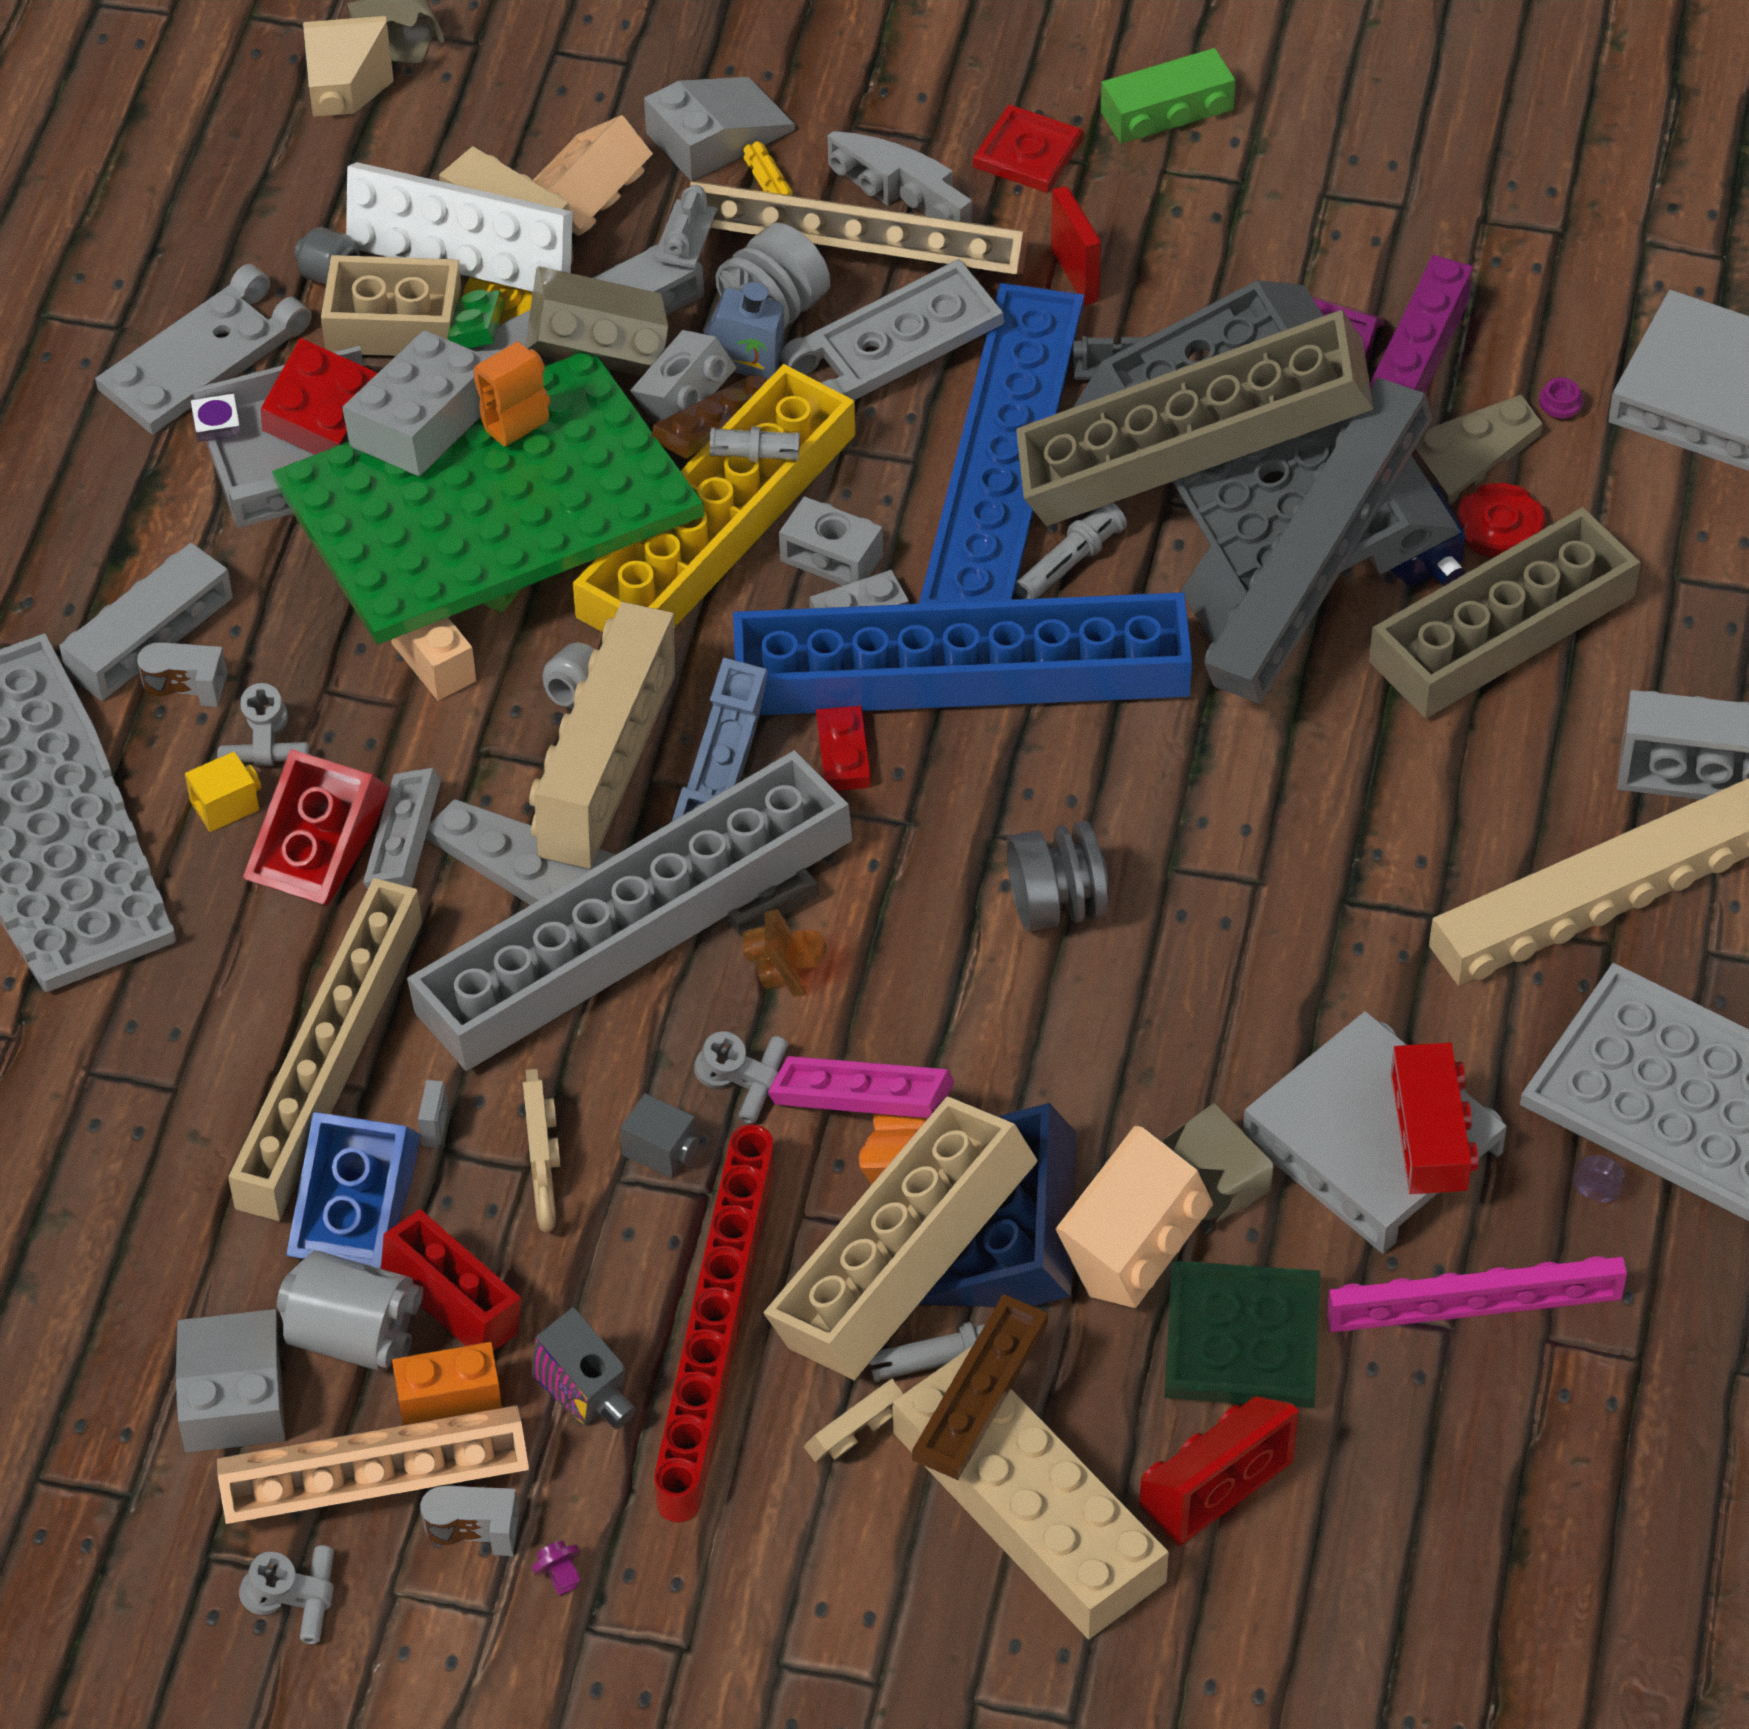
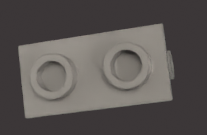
M691 185L683 191L681 200L676 199L655 252V261L690 268L696 267L717 213V207L707 205L705 190L701 186Z

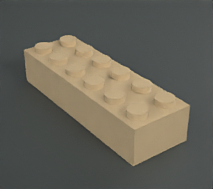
M621 602L614 619H607L602 635L603 644L600 650H593L589 660L588 677L585 682L579 681L576 687L574 708L571 714H564L559 729V741L556 746L551 745L547 751L544 763L545 772L542 779L536 778L531 787L529 804L535 806L531 836L537 838V853L540 858L591 869L675 677L674 613Z
M947 1096L763 1312L787 1348L855 1380L1037 1163L1038 1160L1016 1125Z
M971 1347L893 1401V1434L911 1453ZM1012 1389L1007 1394L959 1480L926 1467L1088 1640L1167 1582L1169 1552Z

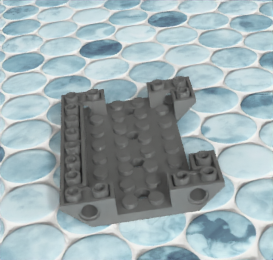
M1256 280L1102 361L1074 407L1197 363L1199 361H1191L1189 358L1198 350L1210 351L1209 355L1205 358L1208 359L1323 317V314L1304 285ZM1353 417L1172 481L1210 546L1181 591L1185 593L1187 603L1211 643L1218 641L1227 626L1228 616L1232 608L1237 604L1240 605L1249 590L1252 575L1265 564L1271 554L1274 539L1279 533L1285 531L1292 519L1296 503L1300 498H1305L1314 483L1318 467L1321 463L1327 462L1335 449L1338 434L1344 427L1349 426ZM1410 455L1341 572L1370 558L1380 575L1459 534L1458 527L1412 455ZM1270 472H1284V476L1275 483L1263 482L1264 477Z

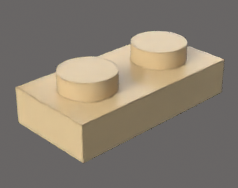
M890 1379L816 1433L803 1447L815 1463L828 1453L834 1460L839 1458L858 1443L854 1434L868 1425L874 1432L893 1418V1401L902 1396L903 1392L894 1380Z

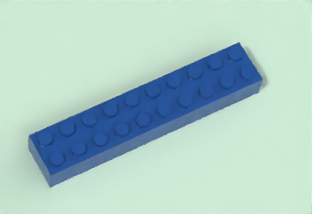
M1184 592L733 612L735 661L768 670L759 715L816 713V709L861 706L862 711L1190 697L1192 658Z

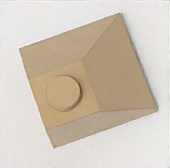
M386 16L303 22L313 117L354 114L394 82Z

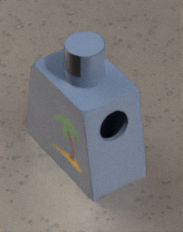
M757 282L746 283L742 291L732 288L724 290L705 328L704 334L717 337L736 366L733 372L746 376L752 374L769 379L779 368L780 353L784 347V306L781 302L767 299V288Z

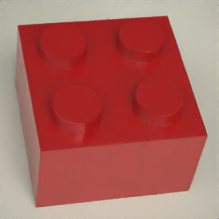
M300 337L260 408L262 431L314 455L347 443L349 438L342 407L378 373Z

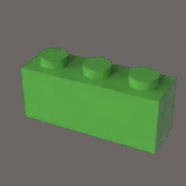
M1212 48L1102 81L1101 113L1120 144L1234 110L1235 79L1217 50Z

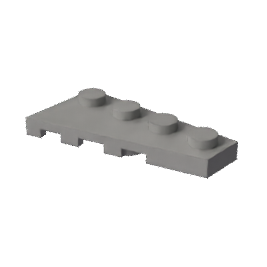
M456 799L429 823L426 833V840L529 905L539 901L616 855L599 849L591 869L540 858L537 853V838L531 836V825Z

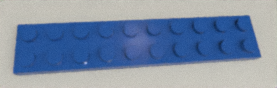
M1000 283L995 303L1003 312L1004 324L987 333L919 604L1014 600L1016 580L1019 579L1034 516L1033 509L1024 500L1016 428L1059 412L1073 354V341H1076L1084 308V294Z

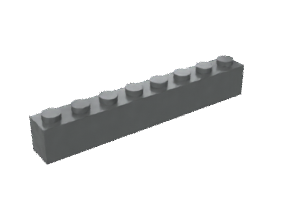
M1379 377L1371 388L1374 409L1354 416L1349 426L1344 427L1340 431L1335 449L1327 462L1321 463L1318 467L1314 483L1305 498H1300L1296 503L1292 519L1285 531L1279 533L1274 539L1271 554L1265 564L1252 575L1249 590L1240 605L1237 604L1232 608L1223 633L1218 641H1213L1209 646L1204 663L1214 687L1256 703H1262L1433 418L1425 393Z

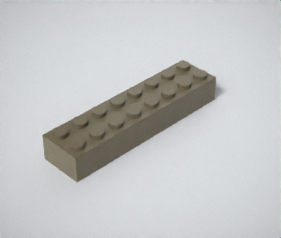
M1339 310L1016 428L1024 500L1043 523L1049 526L1371 411L1374 408L1363 339L1343 310Z

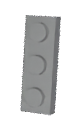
M434 768L393 774L363 884L367 889L373 878L412 888L441 783V777Z

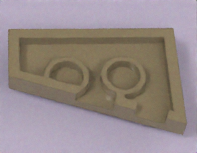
M1518 395L1426 429L1411 455L1443 502L1449 507L1458 500L1459 493L1470 484L1475 487L1484 480L1486 472L1499 462L1506 463L1541 436L1543 423L1523 396Z

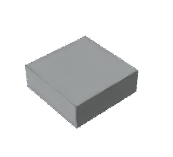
M426 1080L418 1116L421 1145L423 1147L438 1148L442 1142L449 1110L446 1087L443 1081Z

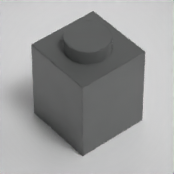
M646 1093L620 1127L622 1155L670 1178L674 1177L682 1164L687 1165L692 1161L699 1146V1139L696 1138L695 1116Z

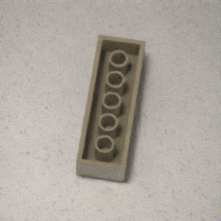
M1581 507L1372 627L1369 662L1426 719L1634 598L1641 562L1588 511Z

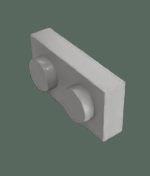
M892 570L809 597L810 608L909 604V600Z

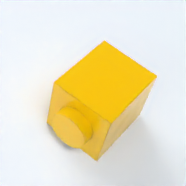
M235 751L185 773L190 802L209 832L259 811L256 791L261 790L260 780L250 764L244 767Z

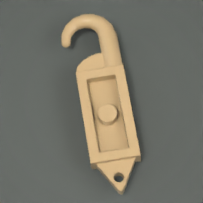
M530 1069L525 1070L526 1082H523L535 1208L539 1229L548 1233L555 1228L556 1222L551 1168L561 1167L558 1138L548 1139L547 1128L557 1127L554 1098L544 1099L542 1080L538 1079V1070Z

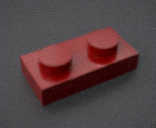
M861 706L816 709L823 779L835 791L870 788V771Z

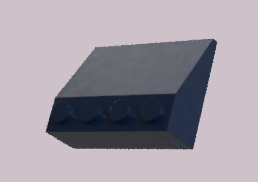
M1051 1103L997 1116L1016 1125L1038 1161L918 1305L996 1307L1001 1296L1005 1294L1028 1305L1035 1306L1070 1297L1072 1261L1056 1231V1227L1074 1205L1076 1132Z

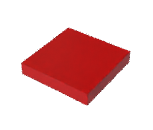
M1008 104L973 156V168L1049 193L1083 141V129Z
M1066 185L1052 189L1051 250L1077 294H1084V306L1096 303L1100 296L1101 240L1070 189Z

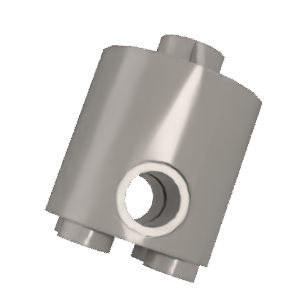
M313 1250L286 1275L280 1286L277 1309L280 1311L283 1320L285 1342L292 1346L384 1372L391 1366L392 1359L408 1356L412 1335L407 1333L411 1314L415 1315L421 1305L423 1286L413 1284L412 1278Z

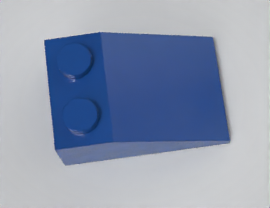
M313 1112L286 1256L305 1259L313 1250H318L381 1269L383 1234L399 1222L412 1183L421 1134L404 1125Z

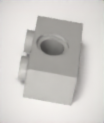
M682 330L630 391L650 421L658 423L714 394L736 369V366L717 337Z
M804 496L779 531L780 561L844 586L868 578L882 558L883 527L869 519L859 518L838 510L828 503H820Z

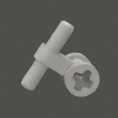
M257 683L244 691L240 701L241 710L253 731V744L220 745L217 751L218 758L235 751L242 763L254 762L255 767L274 766L275 761H286L290 749L310 755V745L307 742L275 743V735L280 733L288 722V711L282 702L278 690L274 686L267 683ZM264 705H271L269 707H266L265 714L258 715L259 713L263 712Z
M726 1031L716 1032L709 1036L704 1043L702 1051L694 1062V1072L700 1083L708 1088L721 1089L733 1082L749 1089L738 1116L744 1123L753 1124L758 1119L766 1097L770 1096L768 1090L778 1074L777 1071L787 1050L788 1043L780 1036L771 1037L763 1058L759 1062L746 1056L745 1046L738 1036ZM724 1044L729 1045L727 1049L723 1047ZM717 1056L724 1059L723 1064L716 1061ZM712 1072L716 1073L715 1077L711 1076Z
M319 1545L314 1548L310 1576L295 1573L292 1562L281 1553L270 1551L259 1554L251 1563L248 1574H246L240 1584L239 1598L247 1610L258 1615L272 1614L281 1607L282 1603L304 1608L300 1639L306 1644L318 1643L321 1637L324 1612L331 1607L334 1586L329 1581L334 1550L327 1545ZM270 1564L274 1565L272 1570L267 1569ZM263 1597L267 1598L265 1602H260Z

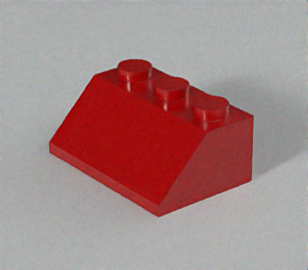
M1257 1396L1241 1407L1239 1405L1232 1406L1221 1416L1218 1424L1204 1434H1194L1182 1445L1179 1453L1168 1461H1158L1147 1469L1141 1479L1139 1506L1180 1547L1293 1463L1299 1410L1292 1403Z

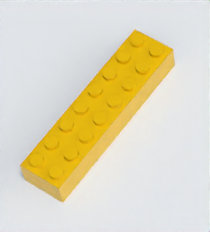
M783 364L721 429L751 431V426L760 427V431L800 432L798 461L759 458L758 462H749V457L710 456L711 445L709 441L680 471L703 502L705 516L596 558L573 582L576 618L603 632L607 619H614L621 602L674 613L675 628L855 436V400Z

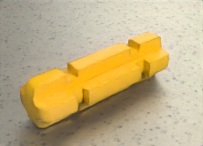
M756 141L752 145L747 144L743 149L745 153L744 160L749 168L753 169L752 173L763 191L793 195L789 184L783 181L785 178L773 158L768 155L769 152L765 145L760 141Z

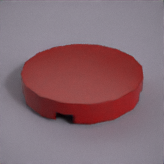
M1508 483L1484 484L1477 487V492L1469 496L1467 493L1461 499L1456 515V524L1458 529L1461 530V533L1458 535L1465 545L1476 553L1494 558L1544 529L1545 515L1543 506L1538 499L1536 503L1534 499L1530 498V492L1520 486Z

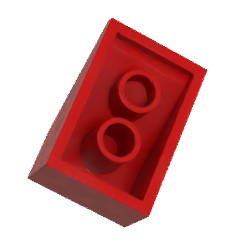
M290 749L242 878L246 881L328 906L375 831L390 787L373 774Z

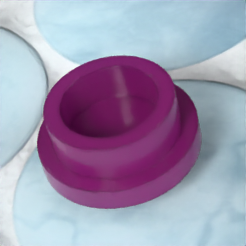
M1555 378L1550 380L1541 390L1539 404L1541 409L1552 417L1569 418L1581 410L1583 395L1579 386L1573 380Z

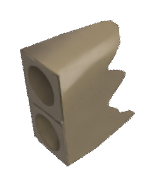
M360 0L347 3L349 19L386 16L391 60L395 62L421 63L432 37L444 43L443 33L428 0Z
M1216 1103L1211 1104L1161 1140L1163 1144L1197 1169L1204 1185L1209 1188V1195L1213 1206L1202 1220H1210L1219 1216L1216 1221L1218 1222L1249 1206L1271 1191L1273 1162Z

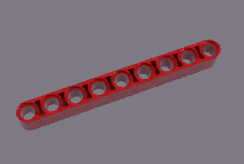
M756 1124L739 1127L733 1132L729 1141L655 1468L656 1507L662 1517L672 1522H685L692 1519L698 1514L702 1505L774 1176L773 1138L767 1129ZM748 1155H758L756 1157H747ZM739 1195H749L748 1197H737ZM739 1235L741 1237L729 1238L728 1236ZM722 1276H730V1277H732V1278H729V1279H719V1277H722ZM713 1317L723 1318L722 1320H719V1321H710V1320H708V1319H711V1318H713ZM703 1359H712V1360H715V1361H713V1362H711V1363H700V1362H699V1361H701V1360H703ZM694 1401L705 1402V1404L700 1406L689 1405V1403ZM684 1444L696 1445V1447L691 1449L679 1448ZM675 1487H683L687 1489L686 1491H683L681 1493H673L669 1491L670 1489H673Z

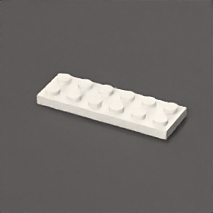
M358 162L347 166L346 234L353 238L357 249L360 251L385 257L459 260L461 275L528 291H533L536 268L538 266L571 273L573 211Z

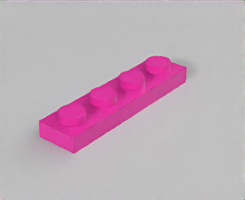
M787 1056L769 1088L768 1094L775 1105L929 1118L948 1096L955 1081L948 1069Z

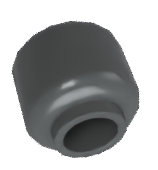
M316 227L310 230L305 237L299 239L294 255L298 263V269L305 279L326 285L331 255L360 256V251L357 249L356 243L351 236L324 227Z

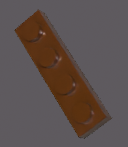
M751 374L654 424L651 436L657 438L663 447L684 458H688L699 452L710 441L711 427L721 429L768 379Z
M1005 1294L1001 1296L912 1449V1461L959 1480L1048 1325L1047 1312Z

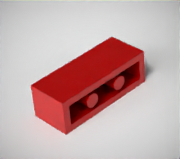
M1452 1042L1394 1046L1390 1075L1409 1195L1468 1191L1470 1172L1478 1171L1479 1161L1476 1142H1468L1466 1130H1471L1472 1127L1469 1101H1461L1460 1090L1465 1089L1463 1062L1455 1061Z
M421 1209L383 1234L381 1269L410 1277L413 1280V1284L423 1286V1298L420 1306L465 1346L491 1342L492 1349L495 1351L518 1334L521 1297Z

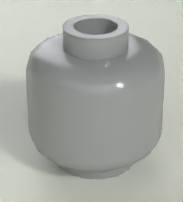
M580 642L570 643L546 663L542 673L543 685L548 697L553 702L565 708H574L576 687L579 681L585 682L588 677L589 660L595 648Z

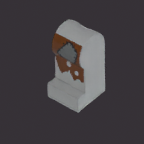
M159 642L149 644L139 652L137 664L142 685L148 693L156 696H164L172 692L198 695L200 706L218 707L228 673L222 647Z
M439 1486L429 1490L423 1496L420 1509L424 1531L428 1539L440 1545H450L460 1540L491 1542L493 1555L513 1556L520 1513L516 1489Z

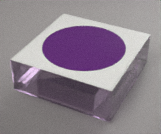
M234 393L191 400L198 442L241 436Z

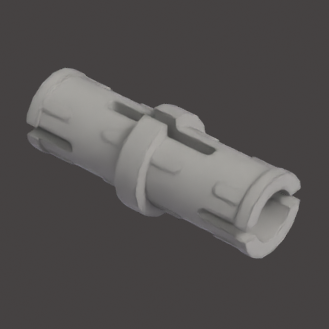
M751 426V431L711 427L710 456L749 457V462H758L759 458L798 461L800 432L760 431V427Z

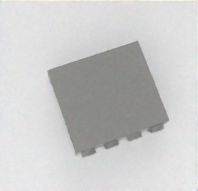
M1669 289L1613 391L1608 422L1749 471V316Z
M360 346L333 352L363 366ZM285 365L192 389L194 400L234 393L239 426L202 432L237 528L293 514L274 481L272 471L314 455L262 431L260 408Z
M1364 1011L1248 1106L1244 1111L1243 1132L1275 1165L1384 1254L1397 1243L1399 1226L1437 1193L1409 1195L1390 1075L1393 1047L1406 1044L1396 1036L1389 1025L1384 1022H1378ZM1465 1089L1460 1090L1461 1101H1469L1471 1107L1472 1127L1471 1130H1466L1468 1142H1476L1478 1159L1488 1150L1498 1157L1503 1153L1507 1126L1494 1110L1488 1107L1484 1108L1469 1096Z

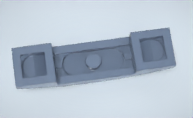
M723 657L710 698L713 707L687 788L682 787L672 822L740 782L760 714L768 674L766 668Z

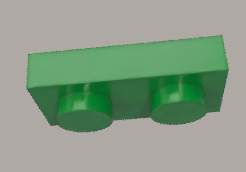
M475 290L467 293L463 298H459L447 336L448 340L468 349L494 343L505 307L501 291L486 292L485 290Z

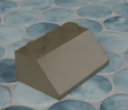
M538 266L536 268L525 347L528 350L533 349L539 355L562 360L579 353L597 356L608 370L640 377L646 373L665 351L668 323L661 293Z

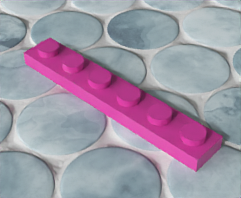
M1595 1256L1579 1262L1561 1264L1543 1262L1534 1267L1508 1269L1497 1267L1481 1273L1463 1275L1445 1273L1436 1278L1419 1280L1399 1278L1389 1283L1365 1286L1347 1284L1338 1289H1329L1326 1317L1329 1331L1332 1333L1622 1300L1627 1271L1623 1257L1605 1258Z

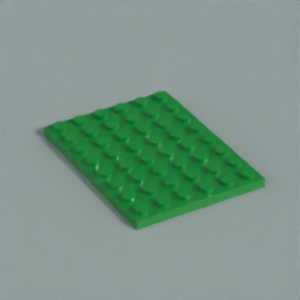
M579 353L545 366V372L542 374L543 387L550 398L548 422L506 447L486 432L480 417L420 476L351 447L349 442L272 471L274 481L281 495L377 645L705 516L701 499L657 438L651 436L652 431L597 356Z

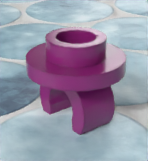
M564 1540L552 1543L536 1553L539 1561L531 1569L535 1576L549 1572L558 1595L566 1594L578 1588L577 1583L580 1582L578 1573L571 1562L581 1553L580 1549L576 1544L566 1546Z

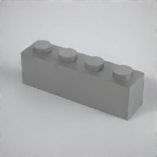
M190 542L178 553L169 556L159 568L145 579L137 581L127 593L113 604L105 606L95 618L81 629L72 632L59 645L66 674L99 700L104 701L139 673L137 656L145 646L159 642L177 643L233 598L228 569Z

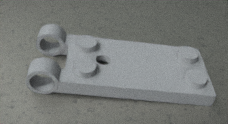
M957 259L803 338H796L790 341L781 350L780 361L782 364L807 376L817 368L820 360L825 358L839 377L826 380L822 384L856 400L1003 325L1004 316L1002 310L962 261ZM875 346L879 348L872 352L864 351L867 347Z
M254 264L243 265L236 271L229 286L95 378L97 389L153 435L192 408L191 400H194L193 388L236 377L291 337H296L303 333L310 324L312 312L295 297H287L275 307L269 320L249 304L260 301L266 295L270 288V278ZM224 333L229 334L228 336H226V337H224V338H218V337H216V336L219 335V334H224Z

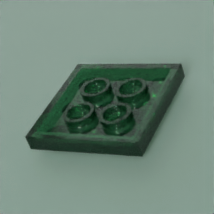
M1172 1261L1164 1398L1247 1403L1257 1396L1292 1403L1295 1407L1314 1408L1321 1270Z

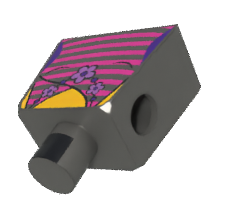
M574 1307L535 1337L531 1377L581 1424L586 1425L598 1415H601L616 1430L633 1417L637 1409L622 1394L626 1372L623 1364Z

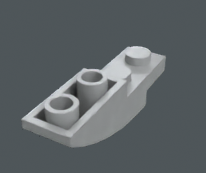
M833 131L827 135L828 165L838 175L845 176L861 187L867 195L874 196L887 206L900 197L909 207L916 208L926 216L972 223V200L953 188V171L943 164L918 151L880 138Z

